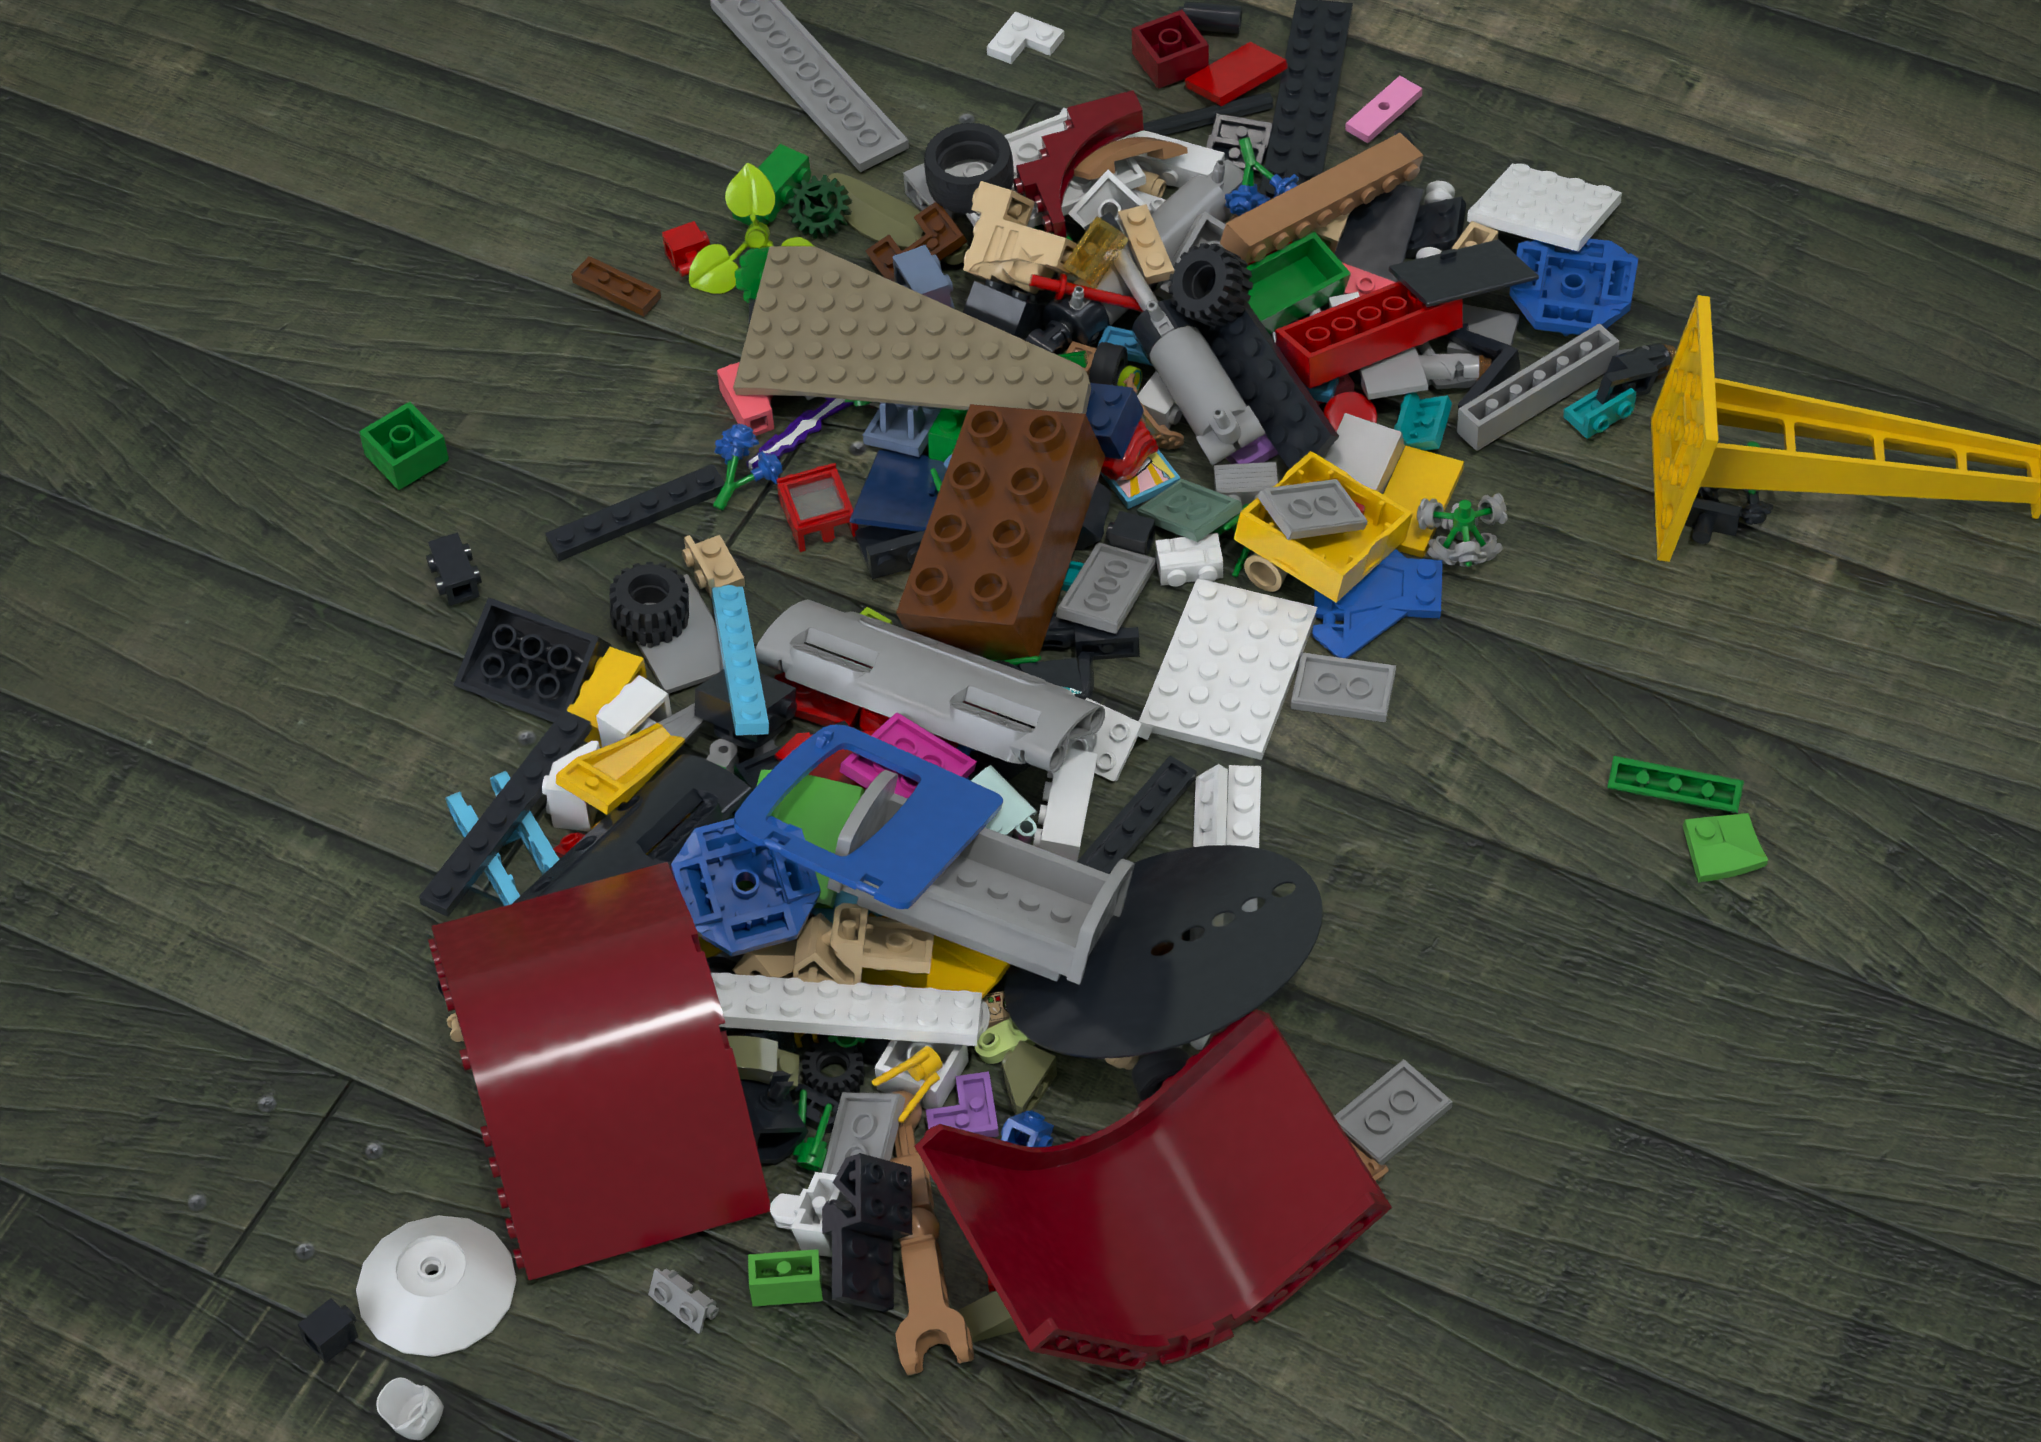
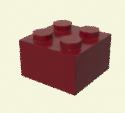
M1183 10L1131 28L1132 54L1158 89L1183 80L1209 65V44Z

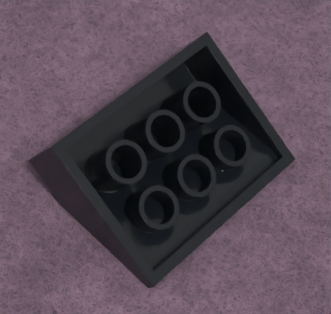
M488 597L453 685L545 720L555 722L563 710L567 711L569 705L575 703L580 695L582 684L586 680L589 681L594 673L597 660L600 657H604L611 644L598 636Z

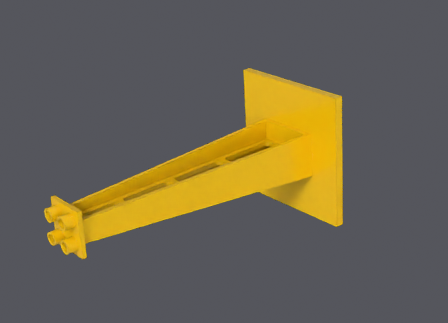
M1697 295L1651 416L1657 560L1670 562L1700 487L2030 503L2032 518H2039L2041 514V442L2040 445L1715 378L1710 297ZM1718 425L1784 434L1785 450L1718 443ZM1795 436L1873 447L1874 460L1797 452ZM1884 449L1955 459L1956 469L1885 461ZM1967 461L2027 469V477L1969 471L1967 469Z

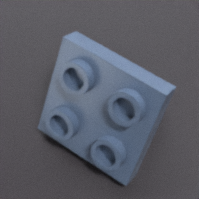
M880 402L879 410L863 434L864 444L920 457L928 444V432L942 408Z

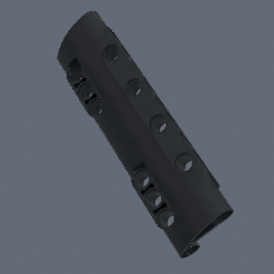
M680 755L657 778L646 782L627 803L622 802L603 818L512 904L668 862L671 869V863L679 854L695 828L734 818L736 811L753 790L737 776L711 761L692 755ZM701 801H704L687 819H685V820H684L669 836H667L651 853H649L648 855H646V853H647L650 849H652L668 832H670V831H671L686 815H688ZM438 981L437 988L441 995L444 997L440 981Z

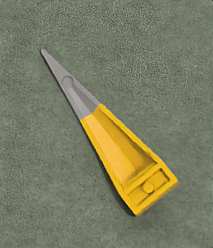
M694 703L638 733L576 757L556 774L555 783L608 815L622 802L627 803L706 720L695 716Z

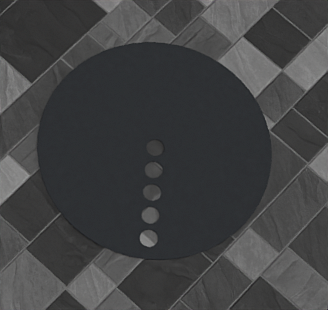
M1208 845L1162 853L1134 862L1135 866L1120 917L1114 915L1111 917L1088 956L1080 985L1067 980L1068 977L1062 974L1056 982L1010 964L1005 981V1002L1008 1013L1020 1032L1031 1041L1054 1052L1074 1057L1102 1059L1140 1056L1171 1049L1203 1038L1236 1022L1258 1008L1288 983L1310 955L1322 926L1323 907L1317 885L1312 877L1291 859L1275 852L1249 846ZM1291 883L1296 886L1295 890L1287 896L1275 897L1272 895L1273 890L1282 884ZM1262 898L1265 900V904L1256 911L1245 912L1242 910V906L1251 899ZM1222 913L1235 914L1234 920L1225 926L1217 927L1212 925V920ZM1201 927L1205 930L1204 934L1196 940L1183 941L1181 939L1183 933L1191 928ZM1172 942L1174 944V948L1165 955L1154 956L1151 954V950L1160 943Z

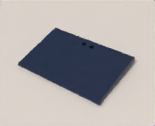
M879 450L850 517V523L918 532L926 530L938 496V490L930 470L935 468L941 482H943L947 471L944 462L929 459V456L925 455L917 457L900 452Z

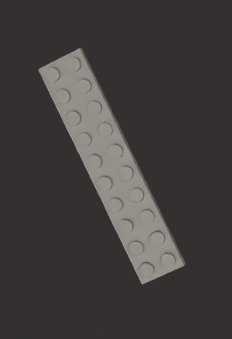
M710 0L713 11L860 172L909 148V141L780 0Z

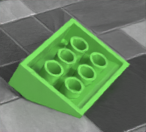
M761 770L757 785L772 770ZM807 775L786 795L770 816L788 825L792 824L801 828L805 841L835 854L839 835L865 790L859 786ZM815 871L821 894L814 908L833 909L837 892L827 888L829 877ZM743 880L737 884V887L742 891H749L754 888V884Z

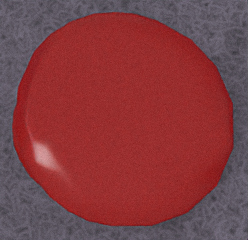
M1357 392L1337 394L1327 402L1323 413L1336 432L1345 413L1377 424L1375 406L1366 396Z

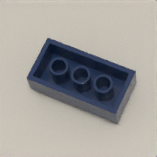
M1090 383L1091 393L1086 416L1105 457L1123 459L1144 409L1132 387Z

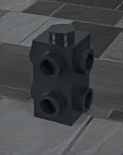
M458 532L428 541L431 554L426 555V560L430 572H437L438 577L434 578L439 595H446L450 606L480 597L477 584L482 583L478 567L477 565H470V561H473V556L469 544H462Z

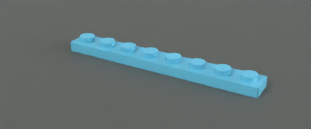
M733 585L712 587V604L735 734H768L769 722L743 587Z

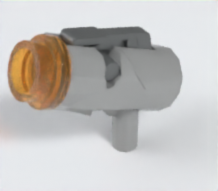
M1428 341L1417 346L1422 354L1418 356L1427 384L1433 385L1436 389L1473 387L1491 365V358H1484L1483 355L1467 353L1435 354Z

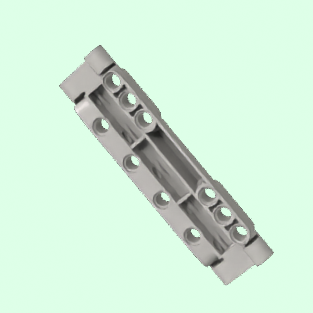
M808 599L798 602L784 611L767 629L755 650L758 663L785 672V677L791 681L890 718L898 712L932 734L1007 762L1016 764L1028 763L1052 773L1057 772L1063 764L1068 741L1097 733L1105 719V708L1103 706L1076 697L1070 690L1046 682L1039 677L893 624L856 612H842ZM804 642H807V643H809V644L815 645V646L820 647V648H823V649H825V650L834 652V653L839 654V655H842V656H844V657L853 659V660L858 661V662H861V663H863V664L869 665V666H871V667H873V668H872V669H871V668H868V667L863 666V665H860V664H858V663L849 661V660H847V659L841 658V657L836 656V655H833V654H831V653H828V652L822 651V650H820V649L814 648V647H812V646L806 645V644H804ZM963 701L972 703L974 705L983 707L985 709L991 710L1001 715L1029 724L1031 726H1034L1035 729L1017 723L1015 721L1006 719L1004 717L998 716L996 714L987 712L985 710L979 709L977 707L971 706L969 704L963 703Z

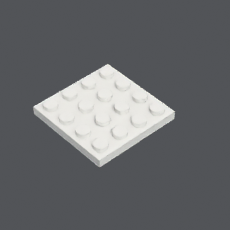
M1512 163L1468 210L1467 221H1473L1493 229L1579 251L1621 203L1622 192L1612 190L1611 187L1605 185L1596 186L1588 184L1579 178L1569 179L1558 176L1552 171L1535 170L1526 164Z

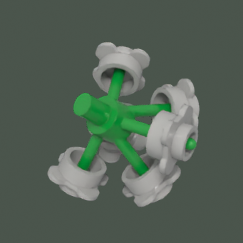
M1500 493L1494 494L1493 497L1484 495L1478 504L1477 511L1471 508L1469 500H1461L1453 505L1451 513L1444 512L1442 504L1437 502L1436 499L1428 501V499L1423 498L1417 509L1419 528L1425 530L1428 527V529L1433 530L1441 525L1443 529L1450 530L1447 537L1437 536L1436 539H1430L1428 542L1430 548L1427 553L1433 560H1443L1442 564L1455 565L1459 561L1460 566L1470 567L1489 561L1500 553L1503 546L1501 543L1496 542L1497 537L1491 533L1480 534L1476 526L1478 525V517L1490 526L1494 525L1495 522L1500 524L1507 522V509L1503 496ZM1469 531L1474 535L1472 541H1470ZM1453 539L1463 540V542L1456 544Z

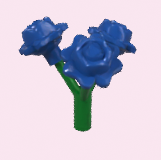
M1250 138L1240 139L1238 142L1245 163L1242 185L1238 187V191L1233 190L1232 194H1225V207L1230 208L1232 214L1240 216L1271 200L1266 195L1258 192L1257 184L1254 183L1253 167L1270 180L1269 183L1275 188V196L1273 198L1298 186L1296 183L1299 177L1293 174L1290 178L1282 179L1277 174L1273 175L1256 161Z
M734 424L731 429L722 432V440L715 441V453L722 454L721 456L727 464L726 481L713 504L715 508L724 511L735 489L752 480L758 481L762 478L771 480L776 485V479L783 473L781 462L775 454L766 455L765 452L761 451L758 453V467L751 470V474L733 482L738 460L749 456L748 449L753 447V445L759 444L756 435L753 434V429L744 424Z

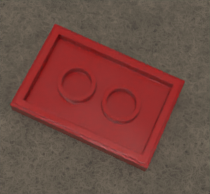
M1249 42L1184 80L1187 89L1220 106H1224L1283 72L1288 67L1286 59Z

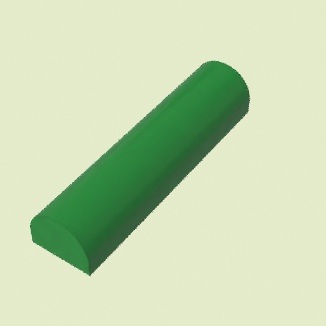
M1613 756L1607 789L1738 814L1744 780Z

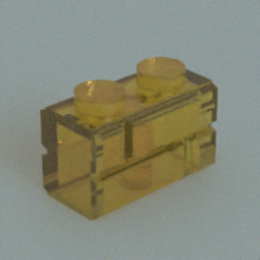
M1096 216L1063 267L1074 277L1091 288L1096 289L1118 257L1119 250L1124 248L1129 239L1121 231Z

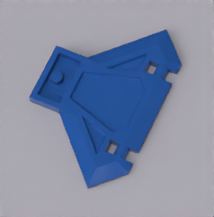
M1395 549L1337 603L1315 590L1314 606L1318 607L1315 617L1323 619V624L1313 625V637L1335 657L1348 659L1404 617L1440 619L1443 560L1406 558ZM1335 621H1344V624H1335Z

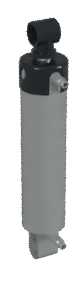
M1218 160L1213 171L1207 177L1197 175L1190 178L1151 213L1170 261L1198 215L1205 211L1223 223L1229 220L1231 212L1230 208L1225 207V194H1232L1233 190L1238 191V187L1242 185L1244 171L1230 160ZM1124 237L1123 245L1137 266L1127 239ZM1105 254L1073 283L1134 297L1108 254ZM1159 282L1149 284L1148 286L1150 287V289H1152ZM1076 286L1072 296L1064 294L1061 300H1057L1054 297L1045 306L1042 312L1043 322L1046 327L1045 331L1037 328L1028 335L1025 341L1056 355L1062 354L1063 348L1068 350L1072 341L1091 346L1103 335L1107 326L1115 323L1129 309L1084 299L1083 287Z

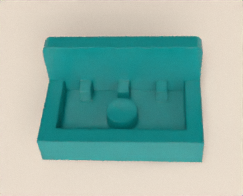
M1598 388L1564 408L1563 417L1588 439L1596 433L1605 431L1611 424L1621 418L1625 419L1630 416L1635 408L1636 391L1630 388L1602 405L1595 398L1599 390Z
M1416 392L1406 393L1404 401L1401 403L1400 415L1394 430L1402 432L1405 446L1424 451L1439 449L1453 403L1448 395L1420 399Z

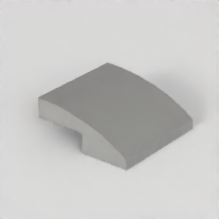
M1415 347L1377 361L1372 365L1357 369L1361 376V387L1368 400L1428 390L1426 376Z

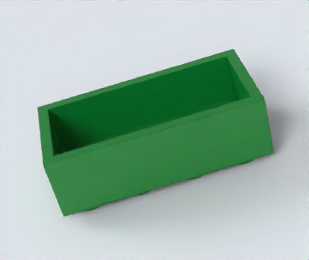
M1312 232L1246 268L1252 273L1249 281L1253 283L1252 290L1248 292V295L1251 296L1248 304L1268 333L1271 334L1276 329L1284 327L1329 303V297L1343 295L1351 272L1315 232Z

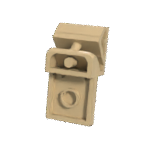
M842 903L834 910L833 924L822 913L806 921L797 940L793 978H799L803 982L820 983L825 980H831L837 984L855 985L861 983L863 967L876 970L886 969L930 974L934 935L891 918L868 916V909L857 906V904Z

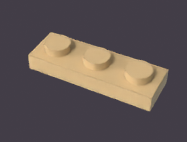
M1147 204L1118 211L1119 223L1139 271L1147 284L1169 280L1170 274H1174V268Z

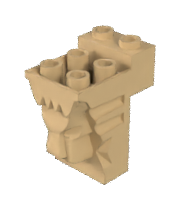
M983 181L980 182L979 188L973 194L971 210L981 214L973 229L974 238L971 247L964 256L963 271L985 281L987 278L997 282L1001 280L1011 286H1018L1034 295L1039 290L1045 289L1029 286L1031 274L1052 279L1054 272L1079 278L1088 249L1067 238L1027 227L1035 204L1034 201L1013 190Z

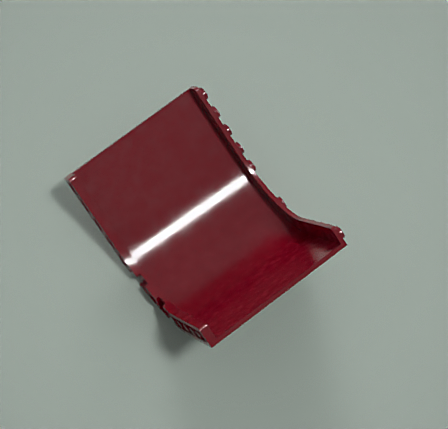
M668 862L431 926L434 938L428 939L431 954L448 1012L455 1010L466 1047V1049L459 1050L464 1070L472 1069L487 1124L480 1127L485 1147L492 1146L495 1156L488 1158L493 1177H501L503 1187L497 1188V1193L502 1209L509 1207L511 1217L505 1219L510 1239L517 1238L519 1248L513 1249L518 1270L525 1268L528 1280L770 1212L771 1204L732 1047L729 1045L726 1030L721 1032L719 1025L725 1024L721 1005L705 953L701 951L695 924Z
M1258 1009L1253 1010L1230 1024L1224 1031L1214 1035L1210 1040V1044L1199 1054L1190 1057L1177 1074L1167 1078L1162 1083L1161 1088L1150 1098L1143 1100L1134 1111L1112 1125L1089 1136H1081L1072 1142L1061 1145L1027 1147L938 1124L928 1129L924 1137L914 1146L1030 1351L1116 1369H1143L1146 1365L1145 1362L1160 1360L1162 1365H1166L1194 1356L1234 1337L1233 1329L1251 1318L1257 1323L1277 1309L1392 1209L1387 1198L1269 1013Z

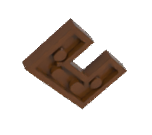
M936 202L914 216V219L926 235L901 251L890 234H888L865 250L884 278L895 282L892 256L926 245L931 255L935 254L939 261H941L968 242L945 209Z

